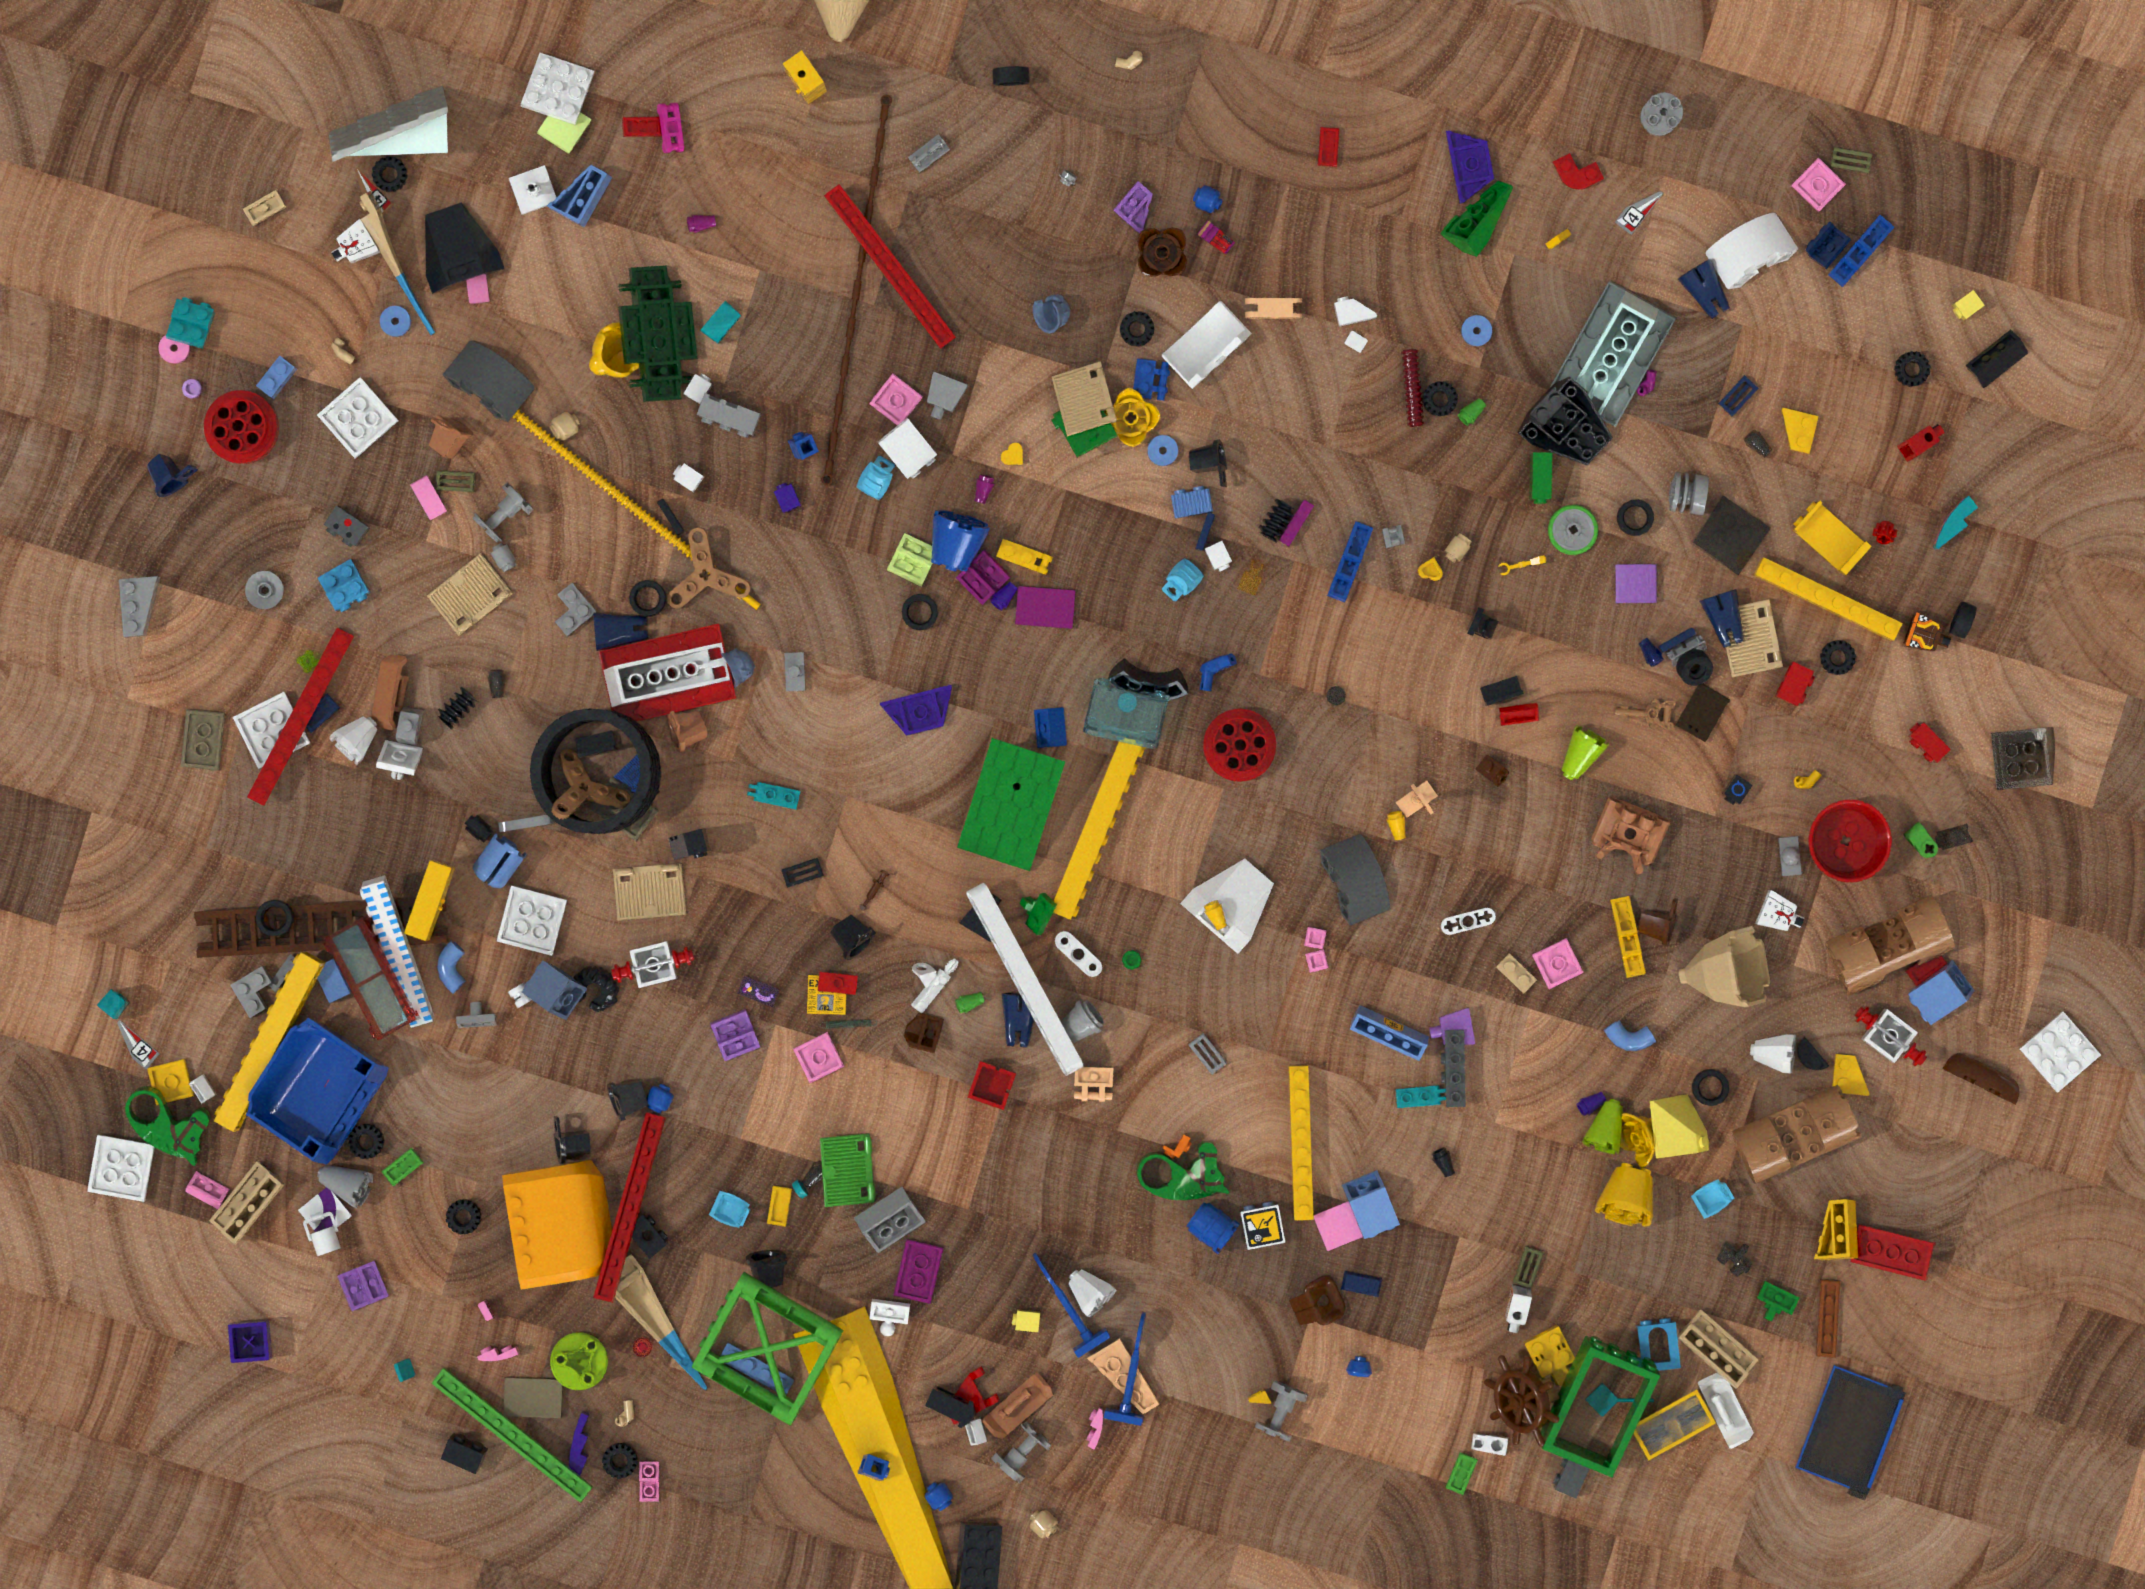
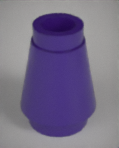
M1009 582L992 595L990 602L1000 611L1003 608L1006 609L1018 590L1017 587Z
M1602 1092L1581 1098L1576 1104L1583 1116H1590L1603 1105L1606 1098Z

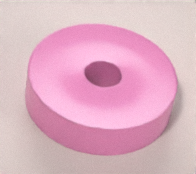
M165 335L159 342V353L165 361L178 364L189 356L190 345L166 339ZM173 345H177L178 347L177 351L175 352L171 350V347Z

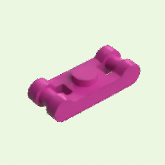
M665 103L658 104L657 113L660 117L663 152H683L684 141L678 103H670V105ZM675 137V143H671V138Z

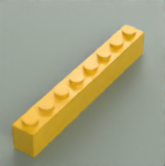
M1763 557L1760 559L1753 576L1890 641L1895 640L1903 624Z
M1308 1065L1288 1066L1293 1218L1294 1220H1314Z

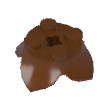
M1174 227L1163 231L1148 228L1140 232L1137 241L1140 251L1138 266L1142 274L1157 277L1162 274L1176 276L1184 272L1187 260L1184 255L1186 238L1183 230ZM1165 248L1167 256L1164 258L1163 256L1161 258L1158 257L1159 252L1157 250Z

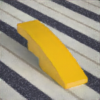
M1630 897L1612 899L1610 902L1626 978L1645 975L1646 972Z

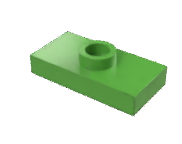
M410 1148L381 1172L392 1186H395L424 1162L415 1150Z
M1460 1452L1445 1488L1464 1495L1478 1459Z

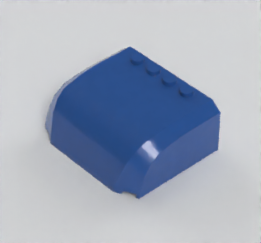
M307 1018L306 1021L289 1030L251 1089L248 1096L249 1107L246 1115L313 1162L327 1165L336 1156L383 1083L389 1067L329 1027L311 1018Z

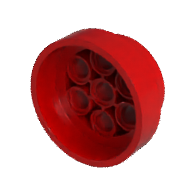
M236 390L221 395L211 404L204 419V434L208 445L219 457L236 464H250L261 460L273 449L279 435V421L274 408L266 399L250 391ZM241 402H246L247 404L245 412H239L238 405ZM224 408H227L229 410V416L225 419H222L220 417V411ZM255 415L262 417L259 425L253 424V417ZM237 421H242L244 424L241 431H236L234 428ZM223 427L225 435L219 438L216 435V431L218 428ZM255 433L258 435V441L255 444H251L249 437ZM234 440L240 442V447L237 450H232L231 443Z
M1248 709L1228 710L1218 715L1208 726L1203 739L1204 756L1211 769L1219 776L1230 781H1249L1263 774L1271 765L1276 753V737L1269 722L1260 714ZM1247 721L1253 725V729L1249 733L1242 730V724ZM1226 724L1233 726L1234 732L1232 735L1228 736L1223 733V727ZM1256 737L1264 739L1265 744L1262 748H1257L1254 745ZM1238 739L1243 740L1246 744L1245 749L1242 751L1235 748V742ZM1223 742L1226 744L1227 749L1224 753L1216 751L1217 743ZM1251 754L1255 755L1258 760L1254 766L1248 765L1246 761L1247 757ZM1231 757H1235L1238 760V766L1234 769L1230 768L1227 764L1228 759Z

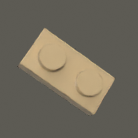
M275 190L243 208L252 226H255L286 208V205L278 191Z
M1510 953L1496 966L1523 994L1537 980Z

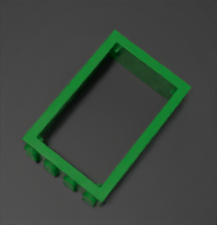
M1585 1336L1558 1393L1560 1399L1554 1402L1550 1410L1560 1420L1558 1423L1547 1420L1540 1431L1545 1440L1542 1449L1613 1477L1660 1378V1373L1656 1364H1654L1655 1362L1647 1357H1644V1359L1637 1357V1354L1630 1350L1626 1352L1620 1350V1347L1613 1343H1609V1345L1603 1343L1596 1336ZM1595 1357L1644 1377L1607 1457L1557 1437Z

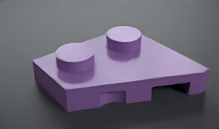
M1137 181L1113 211L1140 234L1144 230L1153 193Z

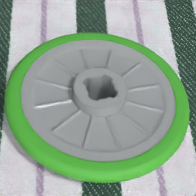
M1567 505L1557 510L1551 517L1548 525V535L1551 543L1557 550L1568 555H1578L1589 550L1595 543L1598 536V524L1594 515L1588 509L1579 505ZM1574 525L1577 532L1571 534L1569 528Z

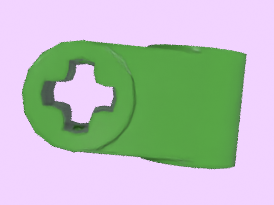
M1917 822L1903 834L1922 857L1931 858L1937 854V844L1921 823ZM1925 845L1933 847L1931 849L1932 853H1925Z

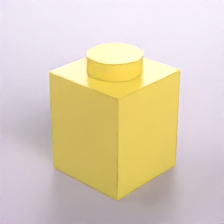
M1972 290L1952 306L1957 318L1965 320L1985 305L1976 292Z
M1017 1309V1314H1013L1012 1325H1016L1015 1330L1038 1332L1040 1311Z

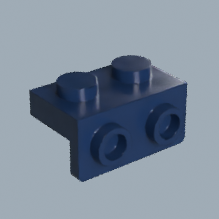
M1828 222L1827 225L1820 229L1817 237L1808 243L1805 251L1811 259L1827 269L1851 239L1837 229L1832 222Z

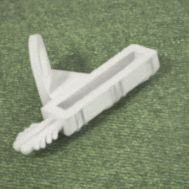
M955 958L950 960L945 965V970L939 969L937 973L927 963L914 964L912 971L919 977L925 988H923L911 1006L920 1013H923L944 985L947 984L951 978L949 974L956 970L955 968H957L959 961ZM924 967L926 970H918L917 968Z

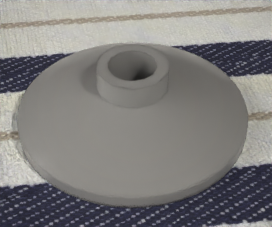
M260 571L253 574L245 586V594L248 601L259 609L275 607L281 601L284 593L283 583L280 578L269 571ZM263 587H268L269 592L267 594H263Z

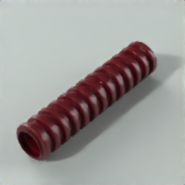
M1416 349L1401 351V354H1403L1402 360H1404L1402 366H1404L1403 372H1405L1403 378H1405L1404 384H1406L1404 390H1406L1405 396H1407L1405 402H1407L1406 408H1408L1406 414H1408L1407 420H1409V423H1407V426L1409 427L1424 425V422H1422V419H1424V416H1422L1423 410H1421L1423 404H1421L1422 398H1420L1422 392H1420L1421 386H1419L1421 380L1418 378L1420 377V374H1418L1420 368L1417 366L1419 365V362H1417L1419 356L1416 354L1418 353Z

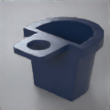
M158 454L147 465L155 485L154 492L158 497H166L180 490L189 483L187 479L198 470L196 466L188 465L180 471L171 457Z

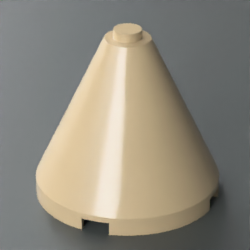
M814 0L829 36L837 42H842L849 37L869 0Z

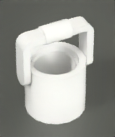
M319 1212L311 1215V1218L304 1220V1229L309 1242H313L317 1256L341 1248L336 1234L338 1228L331 1212L324 1214ZM330 1216L333 1224L332 1227L312 1234L309 1233L307 1223H314Z

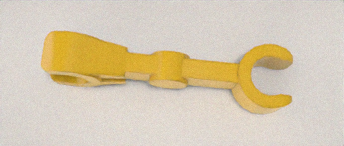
M1543 555L1530 559V561H1522L1510 566L1507 563H1501L1498 567L1505 565L1508 570L1505 573H1500V575H1507L1510 569L1546 563V557Z

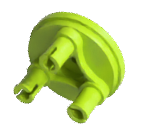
M581 1332L571 1333L561 1338L554 1346L550 1357V1366L554 1377L560 1384L572 1390H585L595 1386L603 1378L608 1366V1356L603 1344L596 1337Z

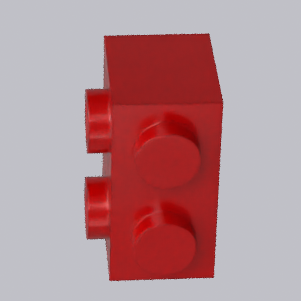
M1794 661L1791 662L1775 697L1794 706H1798L1799 703L1802 704L1807 695L1804 693L1807 686L1810 687L1815 679V676H1812L1814 671Z

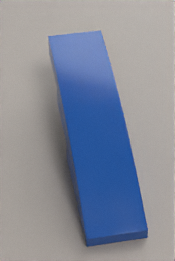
M1879 215L1828 275L1843 287L1882 243L1894 226L1883 216Z
M1355 521L1327 596L1345 603L1373 531L1372 527Z

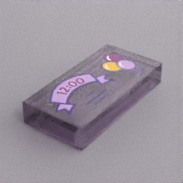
M744 976L737 994L773 1007L780 989Z

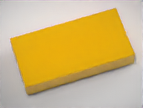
M773 1185L767 1224L786 1227L792 1188Z

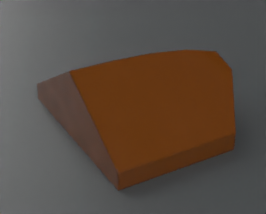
M919 1012L906 1025L904 1038L908 1046L935 1053L944 1019Z

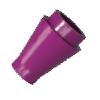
M691 215V217H687L689 232H694L695 234L705 229L716 227L715 216Z
M983 474L979 475V478L976 479L974 501L982 504L986 503L995 485L993 477Z

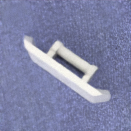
M1718 1373L1700 1380L1698 1386L1728 1447L1732 1449L1748 1441L1754 1432L1730 1383Z

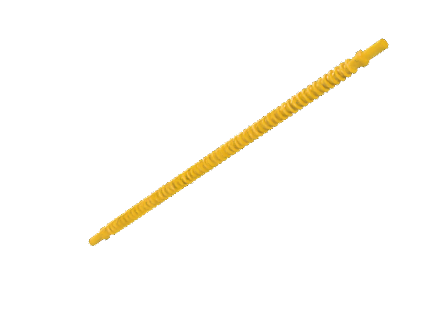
M520 409L517 410L512 419L516 418V422L520 421L521 426L525 425V429L529 428L530 433L534 432V436H539V440L542 439L543 443L546 442L548 447H552L551 450L555 449L556 453H560V457L564 456V460H569V464L573 463V467H577L578 471L581 470L582 474L585 473L586 478L590 477V481L594 480L595 485L599 484V488L603 487L604 492L608 491V495L611 494L613 499L616 498L617 502L620 501L621 505L626 506L625 509L629 508V512H634V516L638 515V519H643V523L647 522V526H651L652 530L655 529L656 533L659 532L660 537L664 536V540L668 539L669 544L673 543V547L677 546L678 551L682 550V554L685 553L686 557H690V560L693 561L690 545H686V541L682 542L681 537L677 538V534L673 535V531H668V527L664 528V524H659L660 521H656L655 517H651V513L647 514V510L643 511L642 506L638 507V503L634 504V500H629V496H624L625 493H621L620 489L617 490L615 485L612 486V482L608 483L607 478L603 479V475L599 476V472H594V468L590 469V465H586L585 461L582 462L581 458H577V454L573 455V451L569 452L568 447L564 448V444L560 445L559 440L555 441V437L552 438L550 433L547 434L546 430L543 431L541 426H537L538 423L534 424V420H529V416L525 417V413H520ZM739 586L736 587L739 593L746 592V589H742ZM750 595L738 598L740 600L743 599L755 610L761 605Z

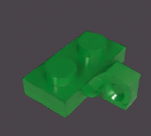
M1040 893L1037 899H1033L1031 896L1022 897L1020 905L1027 910L1026 913L1029 915L1025 924L1036 935H1042L1057 904L1046 893Z
M1764 1281L1756 1297L1765 1302L1764 1308H1767V1311L1763 1318L1771 1322L1775 1314L1780 1315L1781 1311L1792 1315L1800 1299Z

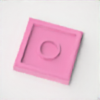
M1817 158L1791 186L1819 212L1846 184L1823 161Z
M892 373L869 404L893 423L899 425L911 414L923 396Z
M1567 938L1532 954L1548 989L1583 973Z
M828 1032L793 1048L809 1083L844 1067Z
M1349 1201L1313 1215L1327 1251L1363 1237Z

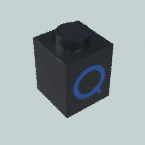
M1734 775L1722 793L1726 796L1724 800L1732 805L1735 803L1741 804L1753 785L1740 776Z

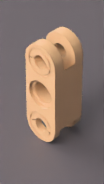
M1245 298V305H1258V311L1245 312V318L1301 319L1302 314L1293 313V304L1302 303V299Z

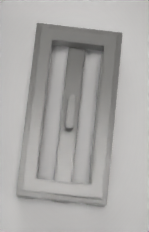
M1204 1033L1188 1044L1212 1075L1227 1063ZM1202 1038L1221 1061L1219 1065L1200 1042ZM1196 1043L1213 1063V1065L1215 1066L1214 1069H1212L1209 1066V1064L1205 1061L1202 1055L1194 1047Z

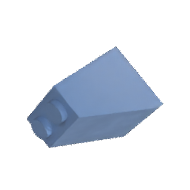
M1951 960L1928 979L1915 986L1908 995L1910 996V1002L1921 1011L1920 1014L1924 1021H1928L1932 1025L1967 1002L1975 990L1954 961Z
M1377 1170L1342 1184L1364 1239L1375 1237L1378 1233L1392 1230L1395 1226L1400 1225Z

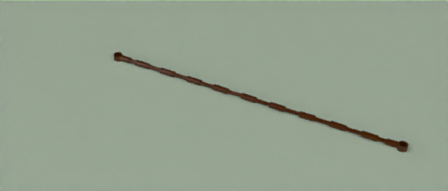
M883 95L880 99L882 104L881 122L877 132L874 166H872L869 183L870 193L864 215L870 225L874 207L875 187H877L880 169L878 167L881 149H883L886 131L884 129L885 121L888 118L889 106L892 104V98L889 95ZM885 97L890 99L888 104L883 103ZM861 244L857 260L859 262L856 280H854L851 314L847 324L845 353L842 356L840 369V385L835 401L833 430L830 433L828 446L829 455L828 460H826L824 475L821 478L822 483L827 486L833 482V454L836 451L838 422L844 400L845 377L848 374L850 345L856 323L855 313L861 291L863 262L866 259V251ZM825 476H829L831 478V481L829 483L824 482L823 479Z

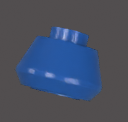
M1355 1356V1359H1351L1346 1368L1347 1373L1357 1377H1369L1372 1374L1370 1362L1366 1361L1367 1357Z

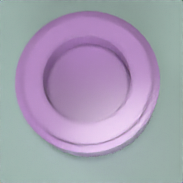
M189 379L183 383L182 392L186 397L194 399L202 393V386L197 380Z

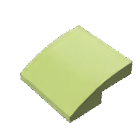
M581 112L576 125L547 116L537 134L570 154L592 120Z
M904 533L887 570L922 587L933 564L931 562L932 546Z

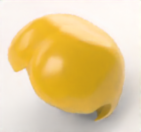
M620 322L610 323L598 332L592 347L593 356L589 362V368L594 374H607L612 377L623 378L639 368L641 363L624 364Z

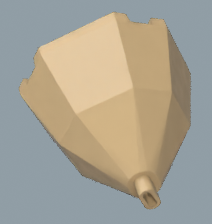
M1752 926L1730 931L1705 944L1685 968L1679 969L1681 984L1688 983L1716 1002L1741 1007H1750L1766 1002L1767 996L1763 994L1764 987L1770 984V976L1763 941L1754 937L1753 933H1755V930Z

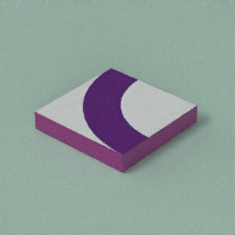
M327 1187L298 1210L305 1220L319 1212H322V1214L331 1212L337 1228L353 1216L336 1194ZM330 1216L324 1217L323 1220L309 1223L315 1232L333 1226Z

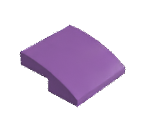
M1657 564L1616 565V603H1657Z
M746 1009L710 1023L724 1061L760 1048Z
M375 1261L337 1276L351 1311L389 1296Z

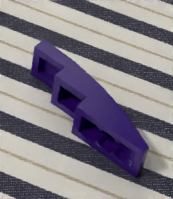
M584 1411L580 1415L574 1432L569 1458V1468L579 1476L589 1456L582 1452L589 1437V1434L582 1432L590 1415Z

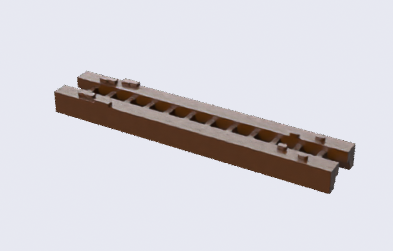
M445 897V899H444V900H445V903L442 905V907H443L442 911H447V909H446V897ZM416 898L394 900L398 913L402 914L404 930L406 929ZM366 901L290 906L294 914V921L289 930L290 938L270 936V939H258L256 913L259 908L194 912L196 926L212 925L210 930L211 940H213V942L197 943V958L379 947L378 942L380 939L378 935L373 933L372 917L369 918L366 906L368 905ZM270 907L264 914V922H269L271 929H277L276 921H286V914L279 907ZM364 916L365 933L354 934L353 917ZM346 917L347 934L335 935L334 918ZM327 918L328 935L315 936L314 919ZM308 919L309 936L296 937L295 920ZM238 923H250L251 940L239 941ZM220 924H231L232 941L220 942ZM448 928L434 929L429 941H424L407 934L406 936L410 945L448 943Z

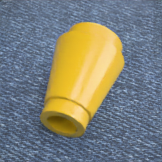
M1402 811L1388 813L1386 820L1394 840L1406 838L1405 815L1402 814Z
M1218 900L1204 905V912L1214 927H1216V930L1227 926L1222 904Z

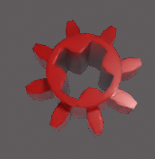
M1882 521L1876 524L1873 536H1877L1876 541L1880 544L1886 545L1894 542L1898 530L1894 529V524L1890 521Z

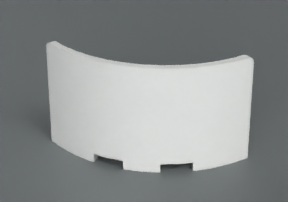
M1769 213L1757 217L1726 234L1706 251V256L1708 259H1711L1715 270L1727 289L1740 288L1749 279L1758 274L1757 269L1767 265V267L1787 261L1798 250V247L1777 214Z
M1219 301L1188 332L1162 354V357L1193 389L1252 333L1222 301Z

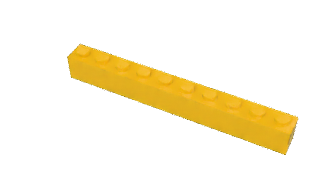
M1122 733L1055 896L1054 902L1057 906L1053 913L1070 920L1072 916H1077L1080 909L1077 903L1079 899H1084L1087 892L1084 886L1087 881L1091 882L1095 872L1091 870L1093 864H1098L1102 855V853H1099L1101 845L1105 846L1109 838L1106 835L1108 828L1112 829L1116 821V818L1113 817L1116 810L1120 811L1124 801L1121 799L1123 792H1128L1131 782H1128L1130 774H1135L1138 767L1135 764L1137 757H1142L1146 748L1142 746V741Z
M301 952L296 955L293 960L294 966L292 970H289L284 978L286 982L283 988H279L275 996L277 999L274 1005L272 1004L267 1011L268 1017L266 1021L260 1024L257 1038H254L250 1043L249 1048L251 1050L249 1054L243 1057L240 1071H237L233 1076L232 1082L234 1083L232 1087L227 1089L223 1096L225 1100L222 1106L219 1105L215 1111L216 1118L214 1122L232 1132L240 1130L247 1116L246 1112H248L249 1107L248 1096L251 1089L289 1030L293 1027L326 962L308 952Z

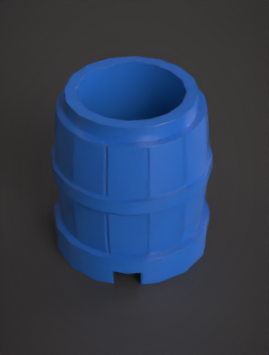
M1203 1202L1186 1227L1189 1228L1188 1231L1200 1242L1213 1248L1212 1251L1219 1254L1221 1252L1220 1249L1227 1244L1240 1223L1232 1220L1221 1209L1219 1210L1212 1204Z

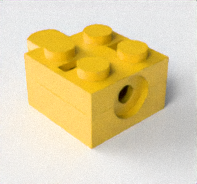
M1556 1324L1523 1341L1540 1376L1543 1378L1551 1374L1555 1383L1562 1387L1569 1372L1567 1365L1573 1363L1575 1357L1559 1326Z

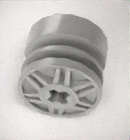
M1676 471L1669 489L1670 511L1675 512L1677 504H1679V512L1683 513L1685 506L1689 505L1690 514L1703 516L1707 501L1709 477L1707 475L1695 474L1693 482H1689V474L1685 473L1683 481H1681V472Z

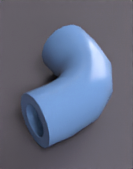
M451 940L439 955L437 970L442 983L454 994L466 981L456 969L458 960L465 952L457 943Z
M1618 1020L1604 1029L1607 1037L1614 1045L1626 1051H1639L1656 1042L1647 1026L1636 1032H1629L1624 1028L1621 1021Z

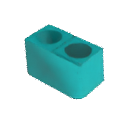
M725 300L700 331L719 344L741 318V315Z
M110 989L97 1006L111 1018L118 1019L130 1001L117 990Z

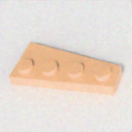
M1121 1338L1090 1355L1087 1359L1123 1394L1125 1393L1132 1356ZM1137 1367L1131 1403L1144 1414L1160 1403Z

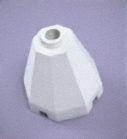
M363 716L334 731L329 739L331 742L336 740V748L350 761L355 759V764L358 765L363 760L377 732L375 727L377 723L372 718H365Z
M1786 1034L1756 1040L1755 1044H1751L1750 1055L1753 1056V1060L1782 1073H1792L1795 1059L1796 1035Z
M1082 1269L1080 1271L1075 1270L1069 1276L1071 1279L1069 1286L1082 1312L1087 1317H1092L1103 1308L1102 1305L1108 1302L1117 1291L1111 1284Z

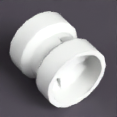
M525 983L518 985L508 992L510 997L515 999L517 1008L532 1000L522 993Z

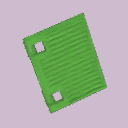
M858 1134L820 1138L825 1207L873 1203L876 1195L875 1184L873 1183L872 1139L870 1135ZM857 1141H864L865 1150L858 1151ZM861 1187H867L868 1196L861 1197Z

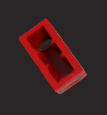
M1939 424L1934 427L1929 425L1897 445V448L1908 462L1940 442L1938 437L1944 434V430Z

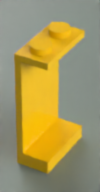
M1813 501L1806 508L1808 513L1804 517L1799 516L1793 523L1795 527L1792 530L1843 576L1847 575L1872 546L1866 541H1862L1826 509L1821 501L1816 503Z

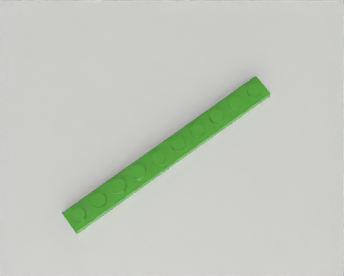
M443 1368L431 1383L580 1503L593 1488L591 1484L446 1368Z

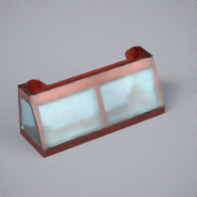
M361 917L324 938L326 942L324 947L329 954L332 953L371 1027L369 1028L373 1039L377 1038L380 1041L421 1018L417 1010L415 1011L413 1007L411 1008L412 1003L408 1000L374 935V931H370L371 923L368 917Z

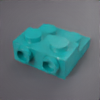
M182 297V300L177 299L171 314L172 319L166 339L203 349L215 315L214 309H211L212 306L207 303L194 304L193 300Z

